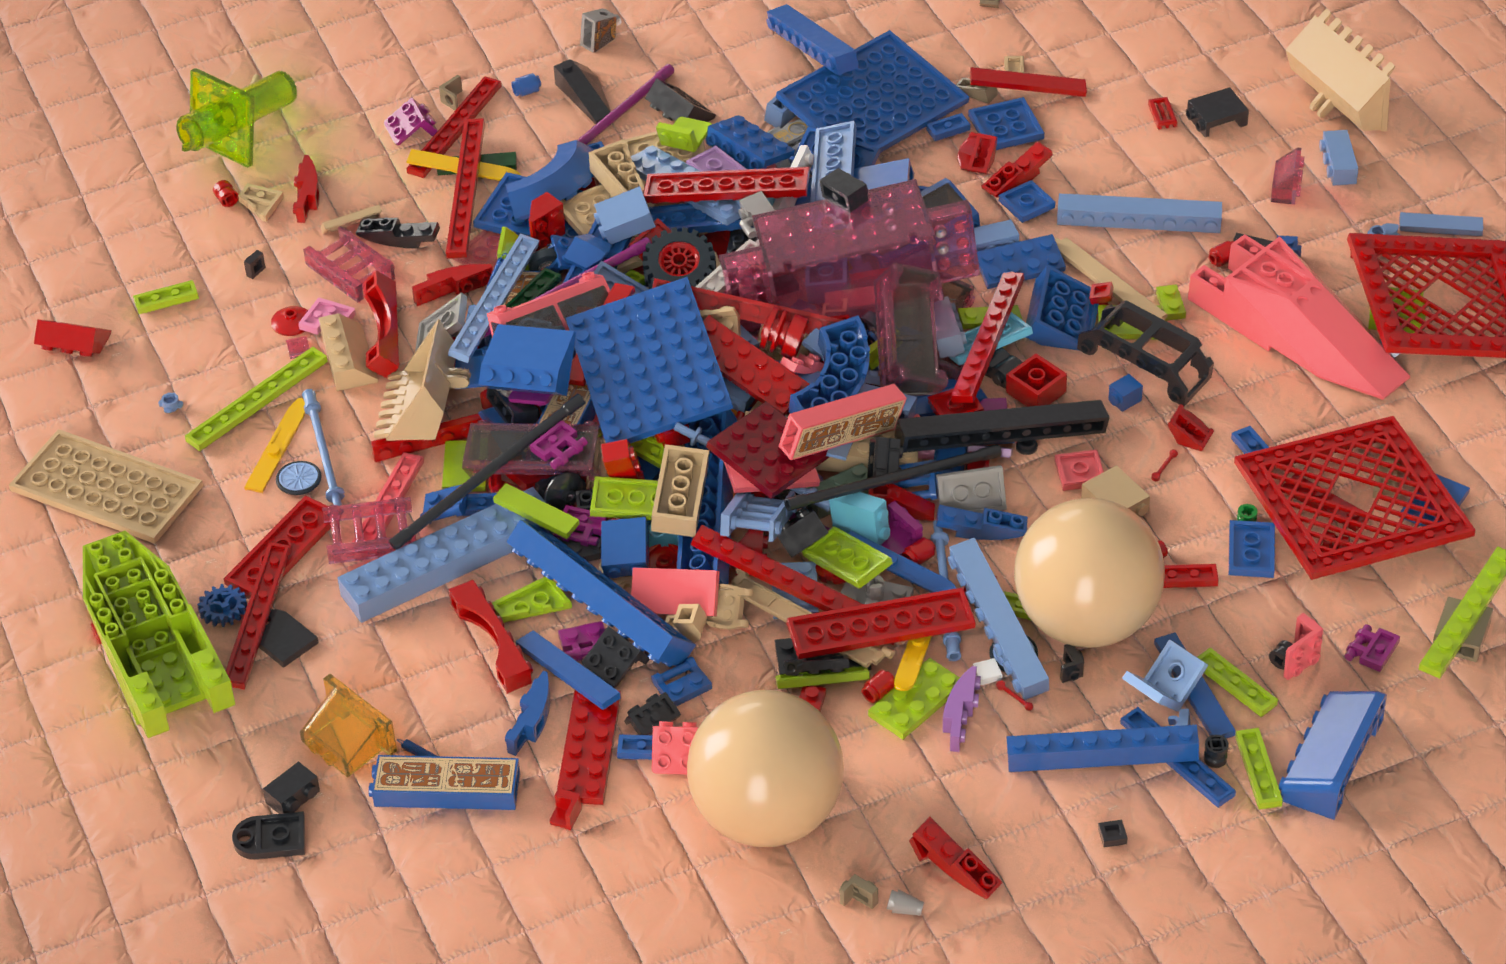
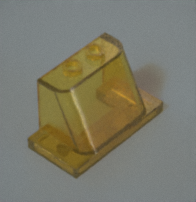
M332 674L324 677L326 698L300 730L301 741L308 746L309 750L314 754L320 755L327 765L334 766L347 778L380 752L384 751L388 755L395 754L397 746L393 722Z

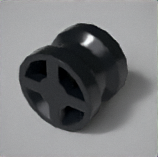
M1282 640L1278 643L1276 649L1269 653V659L1275 667L1284 670L1286 650L1293 645L1291 642Z

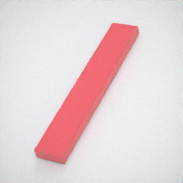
M409 453L402 454L354 537L352 548L373 553L424 463L422 456Z

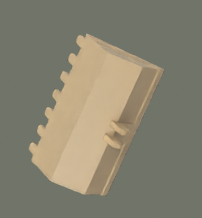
M1325 9L1319 17L1314 16L1310 23L1286 48L1291 69L1319 93L1311 102L1309 108L1312 111L1318 110L1317 115L1320 118H1324L1336 107L1363 131H1387L1390 93L1389 76L1395 69V65L1389 62L1381 71L1378 67L1385 57L1378 53L1370 62L1368 58L1374 48L1368 44L1359 53L1357 49L1363 42V39L1357 35L1350 44L1346 42L1353 32L1352 29L1347 26L1338 35L1336 31L1341 26L1342 21L1339 18H1335L1327 26L1325 23L1332 13Z
M439 318L403 371H396L388 375L389 380L396 381L387 382L386 389L398 390L384 392V399L391 400L383 401L381 408L394 409L379 412V418L391 419L377 421V428L389 429L375 431L374 438H386L387 441L435 440L445 411L449 389L468 387L471 373L469 369L454 368L455 358L448 356L449 349L454 340L443 327V323Z

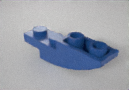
M939 504L936 526L956 530L955 537L975 538L976 540H1005L1024 536L1027 532L1028 517L984 508L983 513Z
M544 670L538 678L534 679L528 693L522 696L520 700L522 713L518 716L514 727L506 733L505 742L509 754L516 756L527 740L536 742L546 724L550 709V689L548 673Z

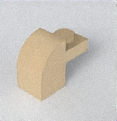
M679 604L676 615H667L665 621L695 643L701 638L707 615L699 604Z

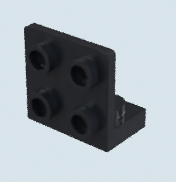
M608 626L586 655L582 664L610 686L616 688L634 663L640 661L646 665L650 658L645 652L633 646L632 642Z

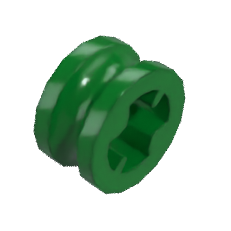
M1243 504L1238 508V521H1257L1258 510L1254 505Z

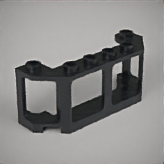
M1127 300L1122 301L1116 306L1112 304L1107 305L1102 310L1101 320L1091 330L1081 332L1078 337L1077 349L1084 354L1094 355L1099 345L1168 382L1167 394L1171 401L1179 405L1185 406L1212 377L1214 362L1211 357L1206 358L1200 349L1202 343L1199 338ZM1125 322L1144 333L1136 342L1130 343L1105 330L1104 327L1110 329L1113 325L1120 327ZM1153 337L1182 354L1174 363L1170 364L1142 348ZM1191 360L1190 365L1197 369L1199 373L1198 378L1201 380L1188 393V388L1178 373Z

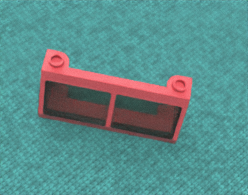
M587 272L582 274L579 283L513 308H508L506 305L496 306L494 311L487 313L492 337L498 324L569 330L566 321L567 317L602 306L611 290L603 275Z

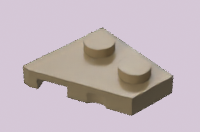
M247 183L238 197L240 203L260 219L267 222L283 200L284 195L282 191Z

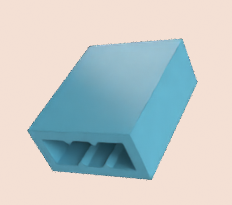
M857 492L829 500L833 527L835 526L846 533L853 531L879 545L889 538L890 528L885 499Z

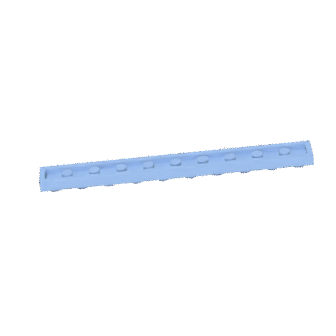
M520 233L450 347L448 356L459 361L469 362L490 327L487 313L494 311V307L504 304L538 248L540 240Z

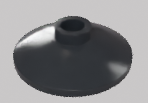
M571 471L557 475L546 488L545 502L561 511L564 510L566 505L572 506L575 504V491L583 490L581 477Z

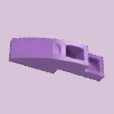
M977 666L970 667L956 682L944 708L943 733H950V751L959 752L960 743H965L966 729H963L962 725H967V717H973V708H978L979 694H976L975 690H980L981 676H977Z

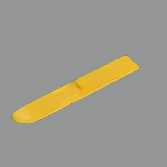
M411 149L406 163L457 173L459 158ZM480 162L478 177L501 181L506 172L517 175L521 174L509 167Z
M298 398L284 414L244 486L245 490L263 493L305 416L303 398Z
M932 636L908 640L895 676V689L908 691L913 688Z

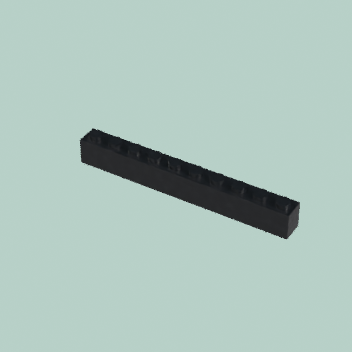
M1093 400L897 419L894 436L895 439L901 440L900 445L903 446V453L1106 433L1110 417L1102 401Z

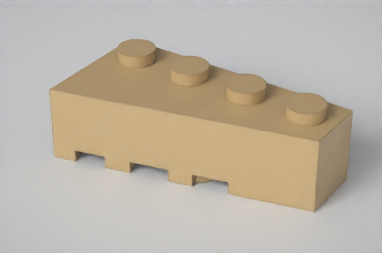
M624 139L589 152L590 172L612 197L639 186L644 194V185L636 171L634 162H632L631 154L626 148Z

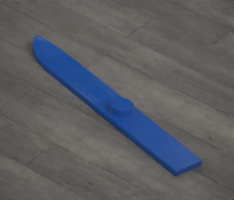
M853 531L848 533L891 557L893 564L885 570L931 593L956 589L955 585L945 577Z

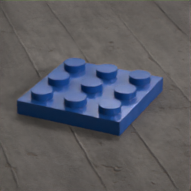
M1024 97L968 110V116L978 133L998 138L996 150L1044 139L1045 133Z

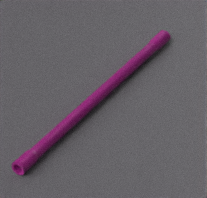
M666 64L650 80L582 135L578 141L585 145L590 143L646 96L656 78L662 81L669 78L675 72L673 66Z
M645 237L603 262L614 268L630 258L638 256L644 251L646 252V245L648 242L651 243V241ZM599 264L534 299L579 283L582 274L594 272ZM519 317V318H516V319L511 320V321H509V322H506V325H509L510 323H512V322H514V321H516V320H518V319H520V318H522V317ZM493 322L494 330H496L499 323ZM490 327L483 338L491 334Z

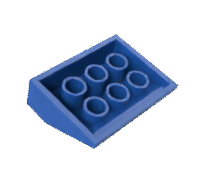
M1047 265L1035 279L1026 323L1032 327L1033 334L1026 336V338L1042 346L1078 350L1079 334L1083 331L1091 330L1096 322L1099 303L1091 304L1089 299L1091 287Z
M498 324L481 364L479 385L490 389L567 396L576 331Z

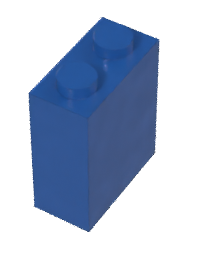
M646 517L601 521V567L607 577L615 579L623 576H632L633 568H649V527Z

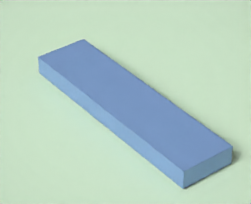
M1400 212L1399 231L1483 236V217Z

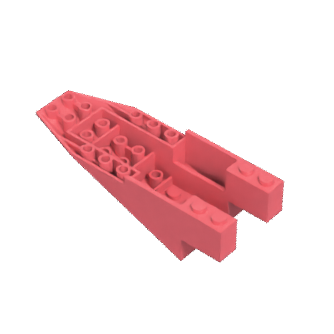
M1244 234L1231 244L1228 269L1233 272L1224 278L1203 265L1190 276L1188 300L1268 352L1271 350V347L1318 378L1382 400L1410 379V375L1390 353H1385L1383 345L1377 337L1280 236L1264 247Z

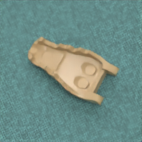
M719 584L717 617L707 616L705 624L728 630L749 627V621L742 619L744 599L745 597H752L753 590L728 584Z

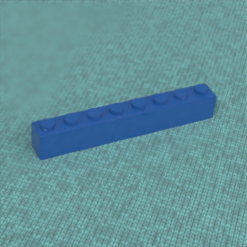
M788 4L767 11L768 19L766 21L769 29L808 54L821 65H824L830 71L841 75L859 68L855 49Z
M1197 725L1006 736L1009 772L1199 761Z

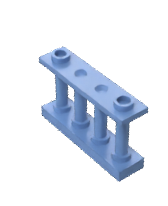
M790 491L786 498L795 496V491ZM751 492L737 493L721 514L720 535L730 536L737 527L769 531V542H774L776 537L781 534L782 528L793 512L796 513V510L787 511L784 500L756 497Z

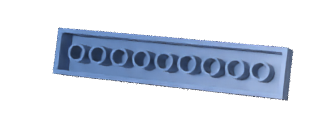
M533 487L523 491L545 502ZM494 504L337 577L340 595L361 623L512 553L513 547L506 541L520 519L537 526L540 525L498 504Z

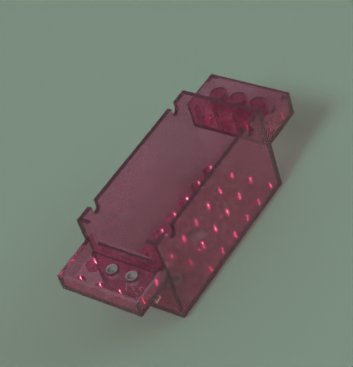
M914 179L869 189L867 191L869 201L851 213L824 199L752 215L757 247L719 255L726 294L828 317L849 314L850 318L858 315L860 319L868 311L879 315L919 306L920 298H926L928 303L944 300L941 284L980 275L972 210L969 201L964 200L926 209L917 180ZM740 319V324L748 332L758 331L762 326L760 323Z

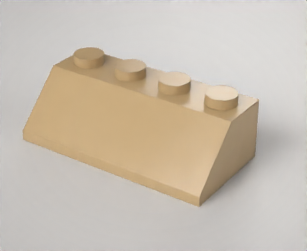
M339 313L319 317L321 336L336 390L340 391L378 383L376 373L366 368V352L369 350L362 324Z

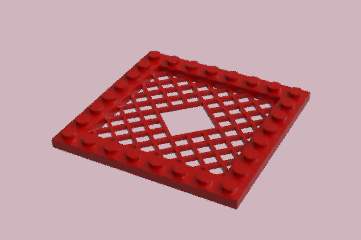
M1364 233L1348 234L1347 242L1385 353L1506 358V335H1504L1506 324L1498 320L1500 317L1506 319V241ZM1383 256L1384 258L1388 259L1389 262L1386 264L1378 258ZM1400 257H1403L1404 259L1408 260L1409 263L1406 265L1398 259ZM1422 258L1429 262V264L1424 265L1418 260ZM1442 259L1449 264L1444 266L1437 261ZM1462 260L1469 265L1464 267L1457 262ZM1481 261L1488 266L1484 268L1477 264V262ZM1394 263L1402 269L1398 271L1391 267V265ZM1414 264L1422 270L1418 272L1411 268V266ZM1434 265L1441 269V271L1438 273L1430 267ZM1454 266L1457 269L1461 270V272L1457 274L1450 268ZM1472 267H1474L1475 269L1479 270L1481 273L1477 275L1476 273L1472 272L1470 269H1471ZM1385 270H1388L1389 272L1393 273L1394 276L1391 278L1383 272ZM1405 271H1408L1409 273L1413 274L1414 277L1409 278L1403 273ZM1425 272H1428L1429 274L1433 275L1434 277H1433L1432 279H1429L1428 277L1424 276L1423 274H1424ZM1447 273L1454 278L1452 280H1449L1448 278L1444 277L1443 274ZM1466 273L1474 279L1469 281L1462 276ZM1487 275L1494 280L1489 282L1482 277ZM1399 277L1407 283L1403 285L1396 281V279ZM1419 278L1427 284L1423 286L1416 282V280ZM1439 279L1472 300L1455 315H1452L1421 296V294ZM1459 280L1466 284V286L1463 288L1455 282ZM1479 281L1486 285V287L1483 289L1475 283ZM1390 284H1393L1394 286L1398 287L1399 290L1396 292L1388 286ZM1410 285H1413L1414 287L1418 288L1419 291L1416 293L1408 287ZM1471 287L1479 293L1474 295L1468 289ZM1491 288L1499 294L1494 296L1488 290ZM1404 291L1412 297L1410 299H1407L1406 297L1402 296L1401 293ZM1484 295L1491 299V301L1488 303L1480 297ZM1397 298L1404 302V304L1400 306L1393 300ZM1417 299L1423 302L1424 305L1421 307L1413 301ZM1478 302L1479 304L1483 305L1484 308L1479 309L1478 307L1474 306L1473 303ZM1496 302L1504 308L1499 310L1493 304ZM1409 305L1417 311L1412 313L1405 308ZM1429 306L1437 312L1432 314L1426 308ZM1469 308L1477 314L1472 316L1466 310ZM1489 309L1497 315L1493 317L1486 313V311ZM1402 312L1410 318L1405 320L1398 316V314ZM1422 313L1430 319L1425 321L1418 315ZM1440 314H1442V315L1446 316L1447 318H1449L1450 320H1448L1447 322H1445L1444 320L1440 319L1438 316H1439ZM1462 315L1469 319V321L1466 323L1458 317ZM1482 316L1489 320V322L1486 324L1478 318ZM1415 320L1422 324V326L1418 328L1410 322ZM1435 321L1442 325V327L1438 329L1430 323ZM1455 322L1462 326V328L1459 330L1450 324ZM1476 323L1482 329L1479 331L1472 327L1471 324ZM1494 323L1497 326L1501 327L1502 330L1497 331L1496 329L1492 328L1491 325ZM1405 327H1408L1411 330H1413L1414 333H1407L1403 329ZM1427 327L1435 333L1428 334L1423 330ZM1447 328L1455 334L1448 335L1443 331ZM1467 329L1475 335L1468 336L1464 331ZM1487 330L1495 336L1489 337L1485 335L1484 332Z
M1394 416L1238 455L1234 459L1236 467L1311 580L1475 536L1476 530ZM1373 443H1381L1385 445L1383 450L1376 447H1372ZM1354 448L1365 450L1363 455L1352 451ZM1369 451L1380 454L1378 459L1367 455ZM1334 453L1345 455L1343 460L1332 456ZM1384 456L1394 458L1395 461L1392 464L1382 461ZM1349 457L1360 459V462L1355 464L1347 460ZM1315 458L1326 460L1323 465L1313 462ZM1364 461L1375 464L1373 469L1362 465ZM1329 462L1340 465L1338 470L1327 466ZM1299 463L1306 466L1304 470L1293 468V465ZM1379 465L1390 468L1388 473L1378 471L1377 469ZM1344 466L1355 469L1353 474L1342 470ZM1309 467L1320 470L1318 475L1307 471ZM1278 468L1285 470V473L1282 476L1273 473V470ZM1394 470L1405 473L1403 478L1392 474ZM1324 471L1335 474L1333 479L1323 477L1322 475ZM1359 471L1369 473L1370 476L1367 479L1357 476ZM1289 472L1300 475L1298 480L1287 476ZM1374 475L1385 478L1383 483L1372 479ZM1339 476L1380 488L1368 513L1327 501ZM1308 477L1315 481L1312 485L1302 482L1303 478ZM1274 479L1280 480L1278 485L1276 484ZM1389 480L1399 482L1400 485L1397 488L1387 485ZM1319 481L1330 484L1328 489L1318 487L1317 485ZM1287 482L1290 484H1294L1295 486L1293 490L1282 487L1283 483ZM1404 484L1415 487L1414 492L1403 490ZM1299 486L1310 489L1308 495L1297 492ZM1384 489L1395 492L1394 497L1382 495ZM1316 491L1325 495L1323 499L1312 496L1313 492ZM1283 493L1290 495L1288 500L1286 499ZM1399 494L1411 497L1409 502L1397 499ZM1295 496L1305 500L1303 504H1299L1296 502H1292L1293 497ZM1379 499L1390 502L1389 507L1377 505ZM1414 499L1426 502L1424 507L1412 504ZM1312 501L1320 505L1318 509L1307 506L1308 502ZM1394 504L1406 507L1404 512L1392 509ZM1323 506L1334 508L1333 514L1322 511ZM1292 507L1300 509L1298 514H1296ZM1374 509L1385 512L1384 517L1372 515ZM1409 509L1421 512L1419 517L1407 514ZM1341 510L1350 513L1348 518L1338 516L1337 513ZM1303 511L1315 514L1312 519L1301 516ZM1389 514L1401 517L1399 522L1387 519ZM1424 514L1436 516L1434 522L1423 519ZM1319 515L1329 518L1327 524L1316 520ZM1354 515L1364 517L1365 520L1361 523L1352 520ZM1369 519L1380 522L1379 527L1367 525ZM1404 519L1415 521L1414 527L1402 524ZM1336 520L1345 524L1343 528L1332 525L1333 521ZM1302 522L1309 524L1307 529ZM1420 523L1426 525L1418 528ZM1384 524L1396 527L1394 532L1382 529ZM1349 525L1359 527L1360 530L1358 533L1347 530ZM1313 526L1324 528V531L1321 534L1311 531ZM1364 529L1375 532L1374 537L1362 535ZM1399 529L1406 530L1404 532L1398 533ZM1329 530L1340 533L1338 538L1330 537L1326 534ZM1379 534L1385 535V537L1378 538ZM1347 535L1355 539L1353 543L1343 541V536ZM1312 537L1319 539L1317 544ZM1359 539H1360V540H1363V541H1366V542H1362V543L1357 544L1358 541H1359ZM1323 540L1335 543L1333 548L1321 546ZM1338 545L1344 546V548L1337 549Z

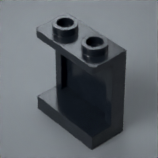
M1230 87L1188 100L1186 116L1205 138L1209 137L1210 128L1234 120L1240 127L1248 125L1249 109Z

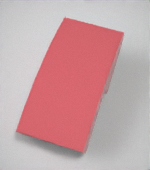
M800 353L798 358L793 356L792 359L783 357L780 362L789 370L799 374H812L821 371L824 363L820 361L821 357L813 353H809L808 356Z

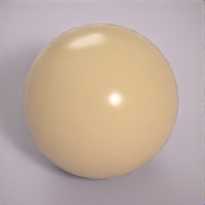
M1080 498L1066 501L1043 513L1025 533L1016 554L1014 580L1019 600L1033 623L1045 634L1057 641L1086 648L1118 643L1138 631L1154 613L1162 595L1165 579L1162 551L1148 525L1125 506L1099 498Z
M775 690L745 692L733 696L713 709L697 729L691 742L687 761V778L690 792L703 817L724 836L738 843L754 847L786 845L798 841L818 828L828 817L837 802L844 775L841 745L828 720L807 701L795 695Z

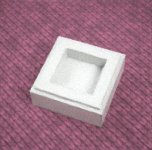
M995 658L973 663V666H977V676H981L980 685L1002 680V673Z

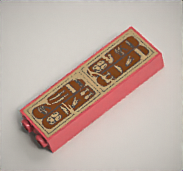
M891 384L790 413L779 447L790 460H795L895 430L897 419L901 415L907 397L895 384Z

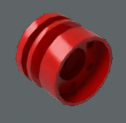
M774 306L762 328L759 348L765 350L768 343L772 342L770 352L773 353L777 346L781 345V356L792 359L799 352L809 318L795 314L791 322L787 321L788 311L784 310L781 318H778L780 308Z

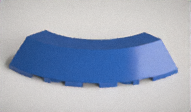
M578 140L557 145L556 155L545 167L528 177L506 184L515 221L528 219L531 201L546 192L559 201L562 199L568 201L577 195L579 188H586L594 177L590 172L589 152L595 149Z
M858 315L820 328L818 346L823 355L824 366L820 376L814 383L812 382L804 389L790 395L789 413L853 396L860 392L868 373L870 347L868 346V336L865 327Z

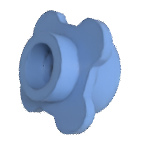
M175 393L164 394L158 402L159 406L164 408L165 413H172L184 405L182 401H179L178 395Z

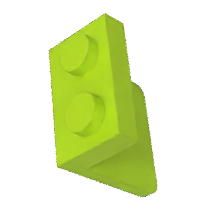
M679 117L673 125L659 122L656 130L661 145L695 152L706 138L708 126L712 124L696 119Z

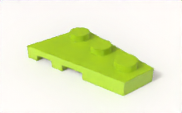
M543 577L492 602L496 616H501L504 623L572 608V602L553 580L547 577Z

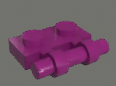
M561 420L530 445V450L545 462L553 457L554 460L550 462V465L553 469H556L560 465L564 466L568 463V459L574 454L578 455L583 451V447L588 444V441L584 437L578 441L575 440L578 437L577 431ZM566 445L569 447L564 452L560 451Z
M566 505L563 512L579 519V526L575 530L582 531L583 534L572 532L566 539L554 533V537L562 538V541L570 542V540L580 542L581 545L587 547L589 545L597 546L599 538L592 536V534L601 536V521H608V517L590 516V510Z
M599 621L558 630L563 652L575 659V661L582 660V657H586L603 634L605 628L603 622Z
M1365 624L1355 634V640L1347 646V652L1344 657L1346 660L1352 661L1354 657L1360 656L1359 664L1381 672L1399 644L1400 636L1382 628L1373 633L1371 632L1372 627ZM1363 643H1369L1367 647L1363 646Z

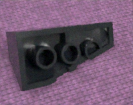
M571 59L553 66L555 85L595 124L611 112L598 76L587 66Z

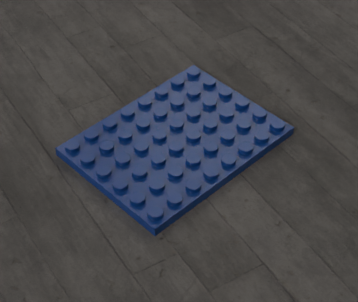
M891 30L855 49L859 68L837 75L823 66L776 93V98L809 127L821 128L855 121L856 141L879 147L881 152L925 128L926 124L937 121L967 104L970 98Z
M688 277L566 318L569 330L576 331L574 346L606 443L627 439L629 443H633L674 429L677 422L686 425L733 409Z

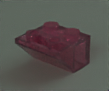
M1297 147L1276 160L1271 202L1295 205L1296 197H1300L1301 185L1298 184H1302L1303 169L1300 168H1304L1305 156H1301L1302 148Z

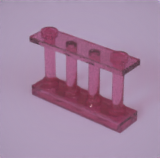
M342 226L338 227L340 239L323 250L316 251L311 246L303 249L306 265L357 303L364 299L363 282L376 270L393 280L395 279V266L393 262L383 257ZM343 246L349 249V251L333 261L326 258ZM356 255L363 259L347 270L339 268V266ZM369 265L375 268V270L359 280L352 277Z
M397 497L390 500L340 506L331 505L322 508L324 523L331 522L333 544L327 545L329 564L376 559L395 551L388 542L391 538L386 537L384 516L397 514L399 532L407 528L406 513L412 512L411 497ZM375 517L378 539L365 541L362 518ZM353 519L355 542L342 543L340 521ZM416 535L402 547L416 541Z

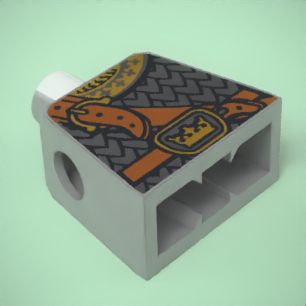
M603 8L583 13L580 45L594 53L613 41L616 36V26H619L622 22L620 16Z

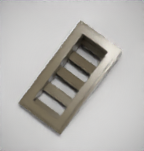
M962 78L956 84L969 97L985 103H990L998 95L997 88L970 85V78Z

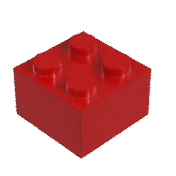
M1037 353L1006 374V393L1026 407L1050 405L1067 392V373Z

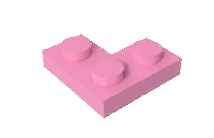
M318 297L299 322V329L318 335L321 331L319 317L339 313L353 319L356 315L355 308Z

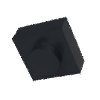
M256 250L244 261L247 277L254 279L266 268L263 252Z
M1122 819L1098 823V831L1103 848L1127 844L1128 838Z

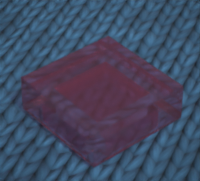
M307 336L286 340L290 359L297 358L310 349Z

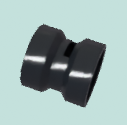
M1211 735L1205 740L1203 760L1208 766L1219 768L1226 764L1229 743L1225 737Z

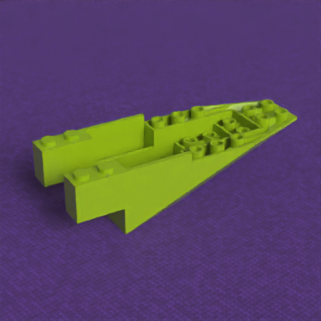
M122 531L83 545V600L136 725L141 724L147 738L170 730L166 714L207 699L213 713L236 705L231 681L191 604H188L170 567L127 531Z

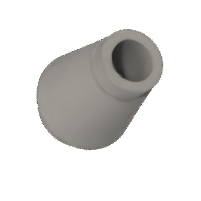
M899 889L898 892L892 890L887 909L892 910V913L920 916L924 902Z

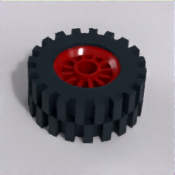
M677 227L671 228V233H667L666 230L661 231V237L659 238L655 235L652 238V244L648 242L646 252H643V270L646 286L652 289L654 278L673 282L688 277L690 286L696 287L716 269V256L712 243L707 242L705 235L699 238V231L693 229L692 233H689L686 227H682V232H677Z

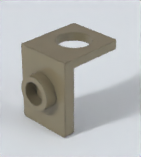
M456 75L439 86L441 102L454 111L458 108L457 94L463 91L461 76Z

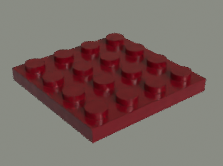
M764 402L710 439L706 446L707 449L731 466L770 499L829 458L826 456L828 450L790 460L779 447L788 418L768 402Z

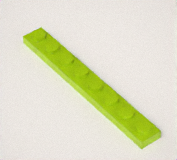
M311 347L185 435L186 442L198 451L203 450L328 362L327 356L315 347Z
M1497 546L1420 662V671L1439 679L1442 677L1506 579L1505 549Z

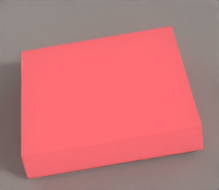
M1098 450L1054 455L1063 491L1082 489L1083 483L1104 472Z

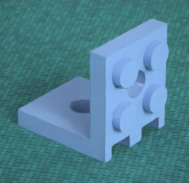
M1169 639L1145 678L1126 671L1122 679L1155 702L1179 712V709H1181L1205 672L1208 664ZM1175 666H1180L1181 674L1173 678L1172 669Z

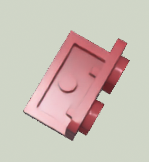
M1305 613L1297 617L1294 644L1286 650L1284 678L1287 680L1299 676L1304 669L1310 665H1315L1321 657L1323 628Z
M659 721V726H653V773L687 775L689 749L693 737L699 728L697 727V722H683V726L679 727L673 726V722Z

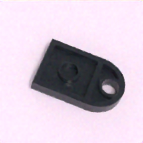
M271 609L268 618L270 623L265 627L259 648L284 668L319 642L316 635L283 610Z
M304 811L253 816L244 819L235 827L232 833L235 851L240 856L253 860L305 855ZM243 836L250 837L247 841H239Z

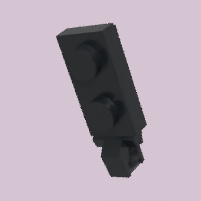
M847 655L815 656L784 661L785 674L797 676L802 671H807L809 674L821 673V670L830 669L831 672H843L844 668H850Z

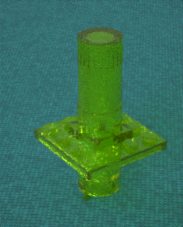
M198 68L190 70V112L181 116L176 124L178 137L183 144L182 151H198L206 147L247 168L252 166L254 123L295 101L297 98V86L292 80L293 78L286 74V72L276 71L240 89Z

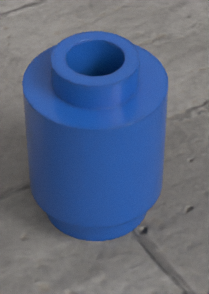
M530 73L515 78V81L511 82L513 93L516 97H523L538 92L539 87H541L539 76Z

